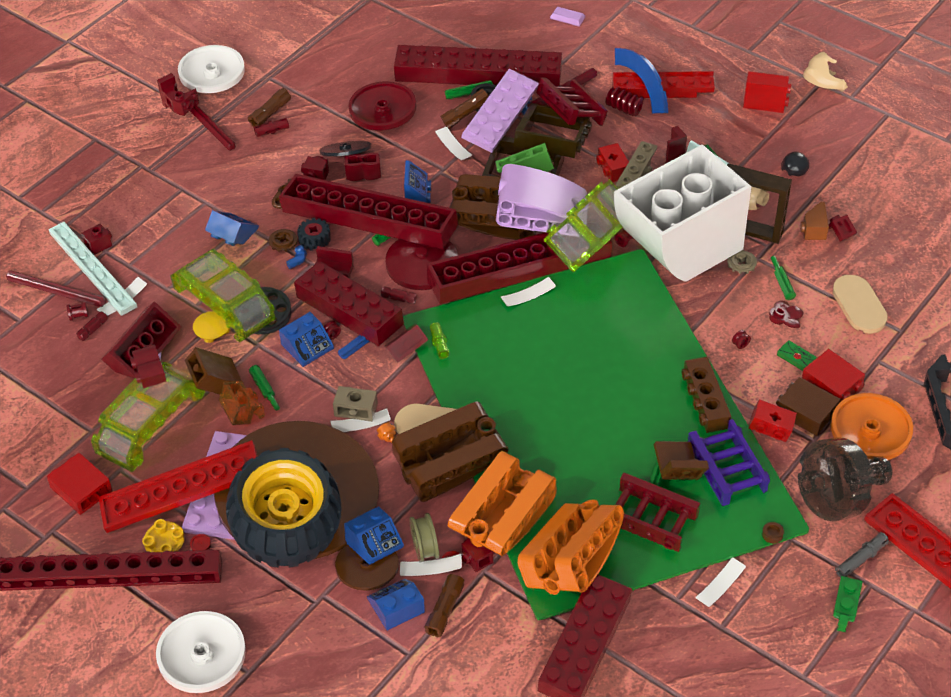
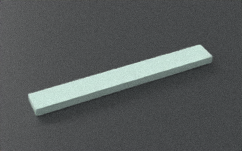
M65 222L48 229L50 235L121 316L137 308V303Z

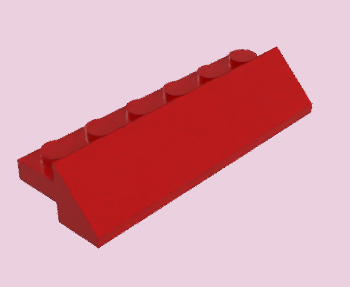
M714 71L658 72L667 98H697V93H714ZM612 73V87L614 91L617 87H620L621 91L631 92L632 97L636 94L638 98H650L644 82L637 73Z

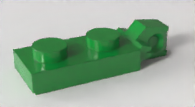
M841 576L833 612L834 618L839 619L837 631L846 632L848 621H855L863 582L861 580Z

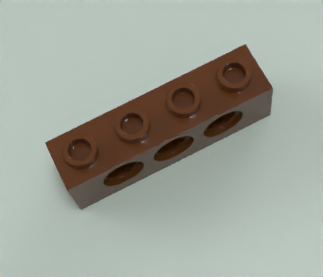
M708 357L685 360L684 369L681 371L684 381H687L689 395L693 396V406L699 412L701 426L704 425L706 433L728 429L731 414Z

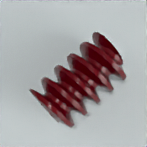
M613 87L610 88L605 99L606 105L612 106L614 109L617 108L619 111H623V113L630 116H637L644 102V98L640 97L638 99L636 94L632 97L631 92L627 94V91H621L620 87H617L615 91Z

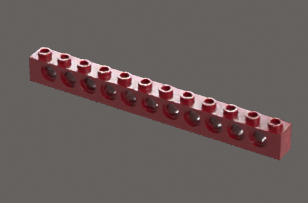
M213 549L201 551H145L143 553L123 552L118 554L0 557V591L221 583L222 558L220 550Z

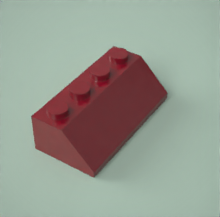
M154 301L145 308L101 360L116 373L136 379L134 372H138V370H133L130 358H133L132 351L155 345L159 354L182 326Z

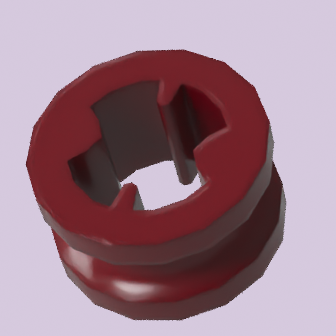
M329 321L324 325L330 340L337 338L341 333V327L335 321Z
M745 330L738 331L732 338V343L738 349L745 348L751 341V337Z

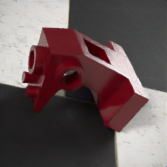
M172 73L157 80L162 104L165 108L169 107L174 113L185 116L195 105L199 104L196 88L186 93L178 91L175 76Z

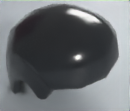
M794 151L785 156L781 163V170H786L789 176H802L808 171L810 163L804 154Z

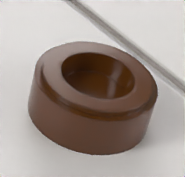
M769 522L764 525L762 537L766 542L775 544L783 539L784 529L780 524Z

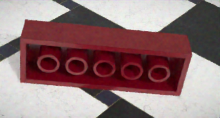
M320 261L294 281L298 299L355 333L364 336L377 346L384 343L404 325L402 308Z
M601 575L596 576L588 589L581 593L538 680V692L549 697L585 696L631 599L632 588Z

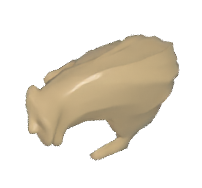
M825 52L815 55L809 61L808 67L804 71V78L816 86L844 92L848 87L844 79L834 77L833 75L836 72L829 70L827 61L836 63L837 60L830 58Z

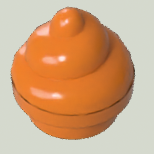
M387 422L376 430L380 440L392 443L396 435V427Z

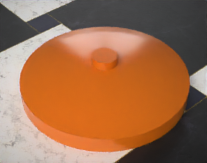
M860 393L845 398L836 406L831 419V432L838 445L847 453L863 460L886 461L901 455L908 448L913 436V422L905 408L895 400L880 394Z

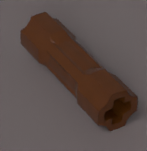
M285 88L279 89L266 103L248 116V122L252 127L262 125L273 113L291 100V95Z
M481 89L473 94L470 99L441 115L443 123L450 129L458 124L461 119L480 109L489 96L484 89Z
M454 574L447 576L433 612L430 613L424 626L425 632L428 635L437 638L442 636L454 604L465 585L464 579L461 576Z

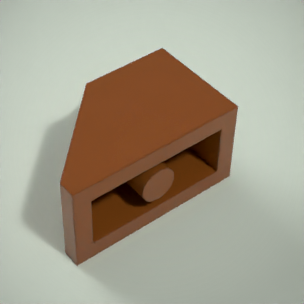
M820 202L808 211L804 216V222L800 223V232L804 233V240L827 239L829 225L825 202Z

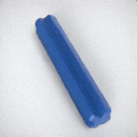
M359 335L340 349L338 355L342 359H346L370 341L364 336Z

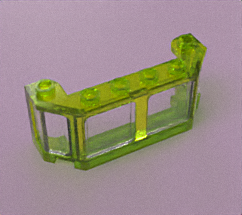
M610 179L605 184L600 182L585 196L587 200L583 198L575 205L577 209L573 207L567 212L566 215L568 217L558 227L554 224L546 231L549 235L543 240L572 272H575L623 228L619 223L614 207V191L618 190V188Z
M211 249L170 275L175 291L181 293L187 289L225 320L227 328L232 327L235 330L234 338L239 343L276 319L274 314L275 308L261 289L258 281L249 277L244 270H240L234 262L227 260L222 253H218L215 249Z
M168 362L161 363L167 382L143 388L142 383L138 384L135 378L100 414L98 422L102 423L99 433L93 434L91 439L96 454L133 472L143 463L142 445L151 439L159 427L164 425L166 419L176 412L178 406L184 400H187L188 397L194 402L203 398L205 390L196 388L190 375L174 368Z

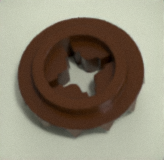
M288 229L277 230L269 237V246L272 247V250L277 249L278 252L282 250L287 252L288 249L293 250L294 246L297 245V235Z

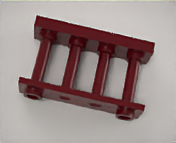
M547 78L540 79L536 93L568 125H575L577 117H591L599 126H603L608 110L575 79L571 80L569 87L554 86Z
M623 473L620 478L619 489L622 493L615 505H620L623 508L630 495L641 499L632 516L624 514L621 529L663 545L667 549L679 552L682 537L678 535L688 518L696 521L699 515L700 503ZM649 503L660 507L651 524L640 520ZM668 511L679 514L671 532L659 528Z

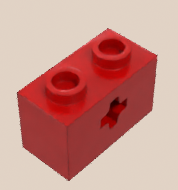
M618 143L598 148L597 164L601 165L604 176L608 177L611 183L617 182L629 163L627 157Z
M759 399L753 409L748 428L786 442L793 431L797 413Z

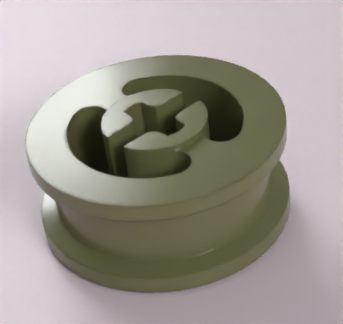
M425 513L424 517L418 519L409 517L412 540L419 562H424V558L432 556L438 559V542L430 514Z

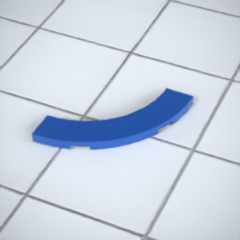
M615 48V65L630 68L644 82L651 100L652 114L668 113L666 92L663 91L662 80L651 62L643 55L634 52V50Z

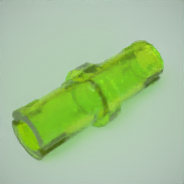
M432 323L430 325L433 337L432 344L436 347L439 358L445 359L449 357V350L446 344L447 338L442 332L440 323Z

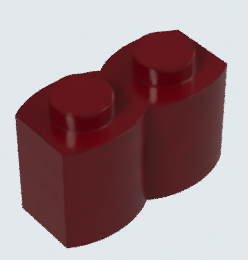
M378 153L344 156L346 180L359 181L362 179L376 180L381 178L380 155Z
M155 345L132 351L133 358H130L133 370H138V372H134L138 384L142 383L143 388L167 382Z

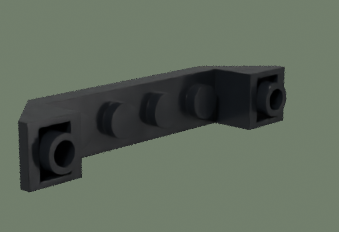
M944 354L927 370L924 386L942 445L951 450V412L946 407V396L941 391V382H947L948 376L951 374V363L948 362L946 354Z

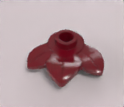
M778 301L774 304V308L770 310L769 319L778 325L784 323L791 328H800V323L797 319L801 318L804 312L799 307L789 306L787 301Z

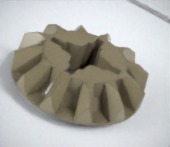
M741 250L727 259L728 268H732L733 272L738 271L739 274L742 272L748 274L749 271H754L757 266L756 257L748 251Z

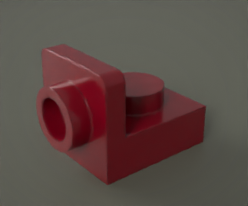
M847 214L842 217L837 215L829 220V229L832 228L840 242L857 234Z

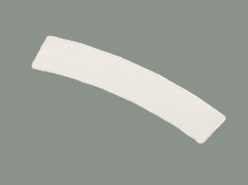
M447 127L435 131L444 145L457 158L463 160L472 156L455 139Z
M137 277L125 291L134 298L147 283ZM110 302L97 309L99 312L106 313L107 316L117 311Z
M547 277L527 289L501 296L507 306H513L534 299L553 289L556 285Z
M384 409L375 413L373 422L346 419L331 421V425L342 432L370 428L390 421L391 418L388 409Z
M458 554L421 563L419 561L400 562V576L432 575L462 568V556Z
M731 558L717 577L696 596V599L710 607L733 584L746 566L735 558Z

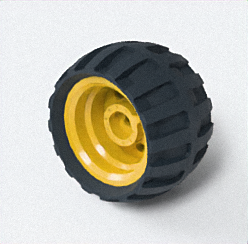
M280 448V450L275 451L267 450L262 452L260 456L248 460L243 465L242 471H238L235 475L227 496V521L235 541L251 558L260 563L263 561L271 567H296L300 563L310 562L315 559L320 551L323 552L331 543L340 523L341 497L332 474L328 472L325 465L317 458L313 459L304 451L289 450V448Z

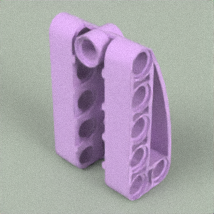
M515 164L503 166L498 190L497 224L503 227L576 237L585 234L588 204L587 191L565 178L539 169Z

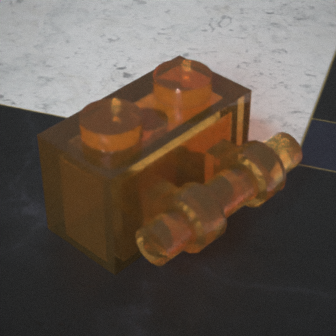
M242 381L223 383L219 401L232 425L251 424L253 414L257 415L259 419L265 417L264 407L262 403L258 402L256 392L252 391L251 388H246Z

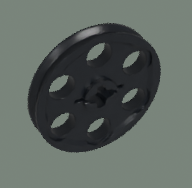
M259 287L247 291L237 300L234 309L238 325L245 331L253 334L276 332L283 328L291 317L289 298L282 291L271 287ZM270 296H277V297H278V298L275 299V300H269V299H268ZM252 297H258V298H259L257 301H250V300H249V299L252 298ZM281 307L286 308L284 312L277 311ZM243 309L249 310L248 313H240V311ZM270 320H275V321H277V322H276L275 324H273V325H270V324L267 323V322L270 321ZM251 321L258 322L256 325L253 326L248 324Z

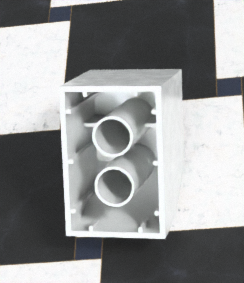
M700 145L614 191V207L619 223L624 230L675 277L687 282L743 250L751 186L704 145Z

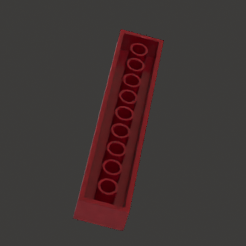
M398 45L394 62V76L396 82L471 85L491 80L497 86L508 69H511L538 83L541 78H547L554 86H560L562 52Z
M295 174L279 195L282 211L285 213L311 219L315 218V220L319 218L321 221L324 220L328 223L440 249L445 248L458 227L456 209L300 174Z
M595 219L586 222V232L579 237L545 232L427 263V280L439 304L610 258L613 243L599 220Z

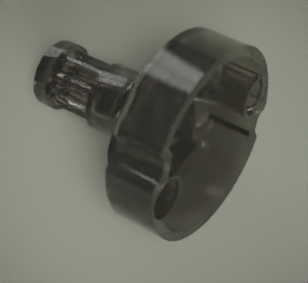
M836 437L815 441L805 449L800 459L802 471L798 474V485L804 502L816 516L827 521H839L860 515L871 501L870 492L872 485H885L889 483L893 473L891 464L886 458L878 456L868 460L864 451L856 443L846 438Z

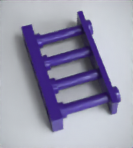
M733 419L729 420L728 431L703 439L698 435L697 431L689 433L688 442L692 444L695 459L708 462L709 469L704 475L722 506L730 504L733 492L757 484L763 493L767 492L768 484L770 483L769 474L761 467L743 437L740 426H737ZM731 439L735 447L713 454L708 452L706 446ZM740 454L745 461L723 469L718 468L715 464V461ZM747 469L753 475L752 478L733 484L726 483L724 479L725 476Z

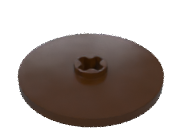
M349 545L342 548L335 561L338 578L348 587L364 591L375 590L388 584L397 574L399 567L396 552L371 565L364 564L367 562Z

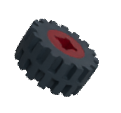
M312 218V220L307 219L306 222H301V225L298 226L299 244L304 246V249L308 250L309 248L310 251H313L317 246H328L331 236L330 228L326 221Z

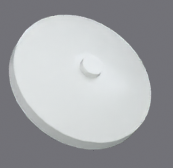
M208 45L196 48L187 53L178 65V74L182 84L190 90L196 88L197 92L216 93L227 90L236 85L242 79L245 72L244 60L240 53L222 45Z
M211 611L189 613L172 622L162 633L156 648V660L163 678L173 687L189 693L213 691L230 682L240 671L246 654L244 637L238 625L227 616Z

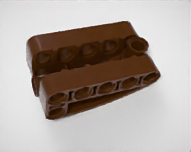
M463 174L459 177L456 188L452 190L453 199L449 207L456 209L458 225L486 235L511 240L536 235V231L503 227L497 224L498 190L501 177Z
M480 402L470 403L400 433L392 440L393 455L401 467L403 478L408 485L411 484L421 502L435 498L468 481L487 469L501 451L506 453L509 451L504 440L496 430L495 421L488 416Z

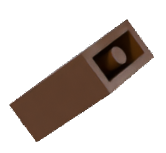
M195 347L184 360L195 387L198 389L233 398L244 386L230 357Z
M800 377L794 383L791 382L784 395L781 394L776 401L777 406L797 413L794 424L816 436L832 419L833 412L840 403L839 398Z

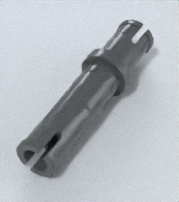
M880 532L869 542H864L857 552L835 568L836 574L840 578L841 576L847 577L867 559L875 557L877 552L889 543V540H886L888 537L883 532Z

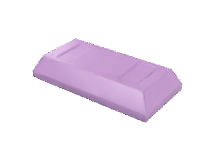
M556 7L550 19L580 26L586 16L583 13Z

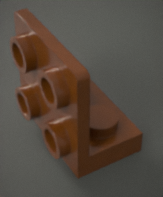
M656 441L653 444L662 479L699 480L709 469L707 461L695 459L691 442Z

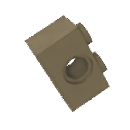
M338 386L333 402L334 416L373 422L378 405L377 391Z

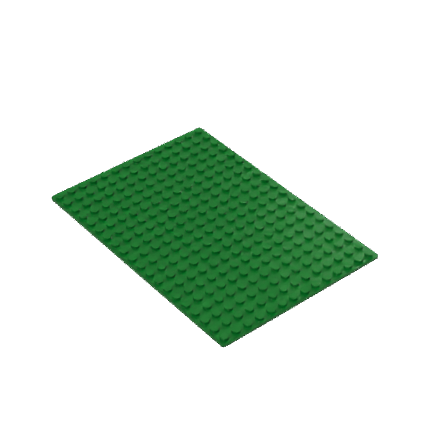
M643 249L403 316L406 330L412 325L417 324L428 338V341L415 351L440 407L459 409L470 403L480 402L488 416L495 421L496 430L509 449L508 454L519 459L520 468L531 471L534 474L537 470H541L556 478L557 492L553 502L530 531L507 552L508 558L537 620H544L573 610L582 593L560 591L558 594L553 595L545 589L528 588L518 567V556L521 551L565 503L582 504L588 500H597L599 506L615 505L622 493L619 489L620 478L623 473L649 482L657 459L653 445L656 441L688 442V435L693 431H697L698 435L703 439L728 431V429L706 433L704 425L701 426L699 412L694 409L693 396L688 393L687 381L683 380L681 371L684 369L685 360L707 357ZM547 277L556 285L553 289L534 299L513 306H507L501 296L527 289ZM712 364L711 367L730 411L731 419L734 420L737 426H740L743 437L761 467L769 474L770 483L768 484V490L763 493L757 484L733 492L730 504L722 506L704 474L699 480L662 479L660 487L699 502V515L696 521L688 518L678 535L682 537L679 552L667 549L663 545L620 528L615 544L598 575L632 588V591L774 545L766 542L762 537L763 527L769 522H776L783 527L784 535L780 542L805 535L809 532V527L751 429L748 428L747 422ZM731 439L706 446L708 452L712 454L735 447ZM740 454L715 461V464L718 468L723 469L745 461ZM486 469L473 477L475 484ZM747 469L725 476L724 479L726 483L733 484L752 478L753 475ZM630 495L623 507L624 514L632 516L641 499ZM649 503L640 520L651 524L660 507ZM668 511L659 528L671 532L679 514Z

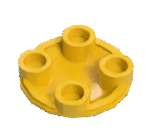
M217 311L203 313L193 323L194 333L204 339L206 343H212L215 339L222 337L231 330L229 318L222 312Z
M158 519L147 530L142 543L146 551L149 552L178 551L184 543V531L174 522Z

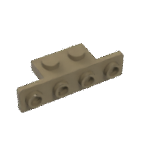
M641 141L617 181V189L653 170L651 159L657 150V145Z

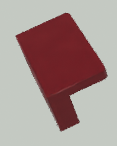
M678 126L671 129V140L667 141L665 164L686 152L687 135Z
M317 246L316 263L320 261L350 278L354 267L351 251Z
M414 324L384 347L398 363L428 341V338L419 326Z

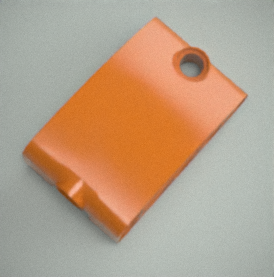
M501 451L453 512L448 521V527L469 538L474 546H484L504 556L530 531L553 502L557 492L556 478L541 470H537L535 474L528 470H522L518 458Z
M588 500L582 504L565 503L518 556V567L525 585L528 588L545 589L553 595L558 594L560 591L585 592L602 569L615 544L624 518L623 508L620 505L599 506L597 500Z

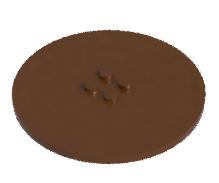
M310 421L280 422L265 426L248 434L233 446L235 447L253 440L258 456L264 451L280 450V448H289V450L293 451L301 450L308 453L313 459L317 458L325 465L328 472L332 474L341 497V518L331 543L323 552L320 551L315 559L333 554L348 545L345 541L344 523L377 507L379 482L373 461L356 440L336 428ZM230 488L214 493L218 516L223 526L233 537L226 515V502Z

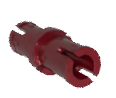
M283 118L273 122L268 121V123L254 126L253 128L256 137L288 129L289 123L287 118Z

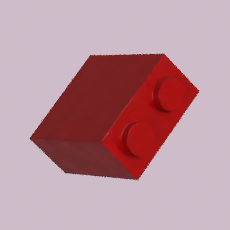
M748 71L743 108L784 113V107H788L789 97L786 94H790L791 84L788 83L789 76Z
M829 348L803 369L802 379L839 398L840 402L856 392L859 393L865 385V373Z
M80 453L69 458L64 464L47 475L50 488L79 515H82L98 503V497L113 491L109 478Z

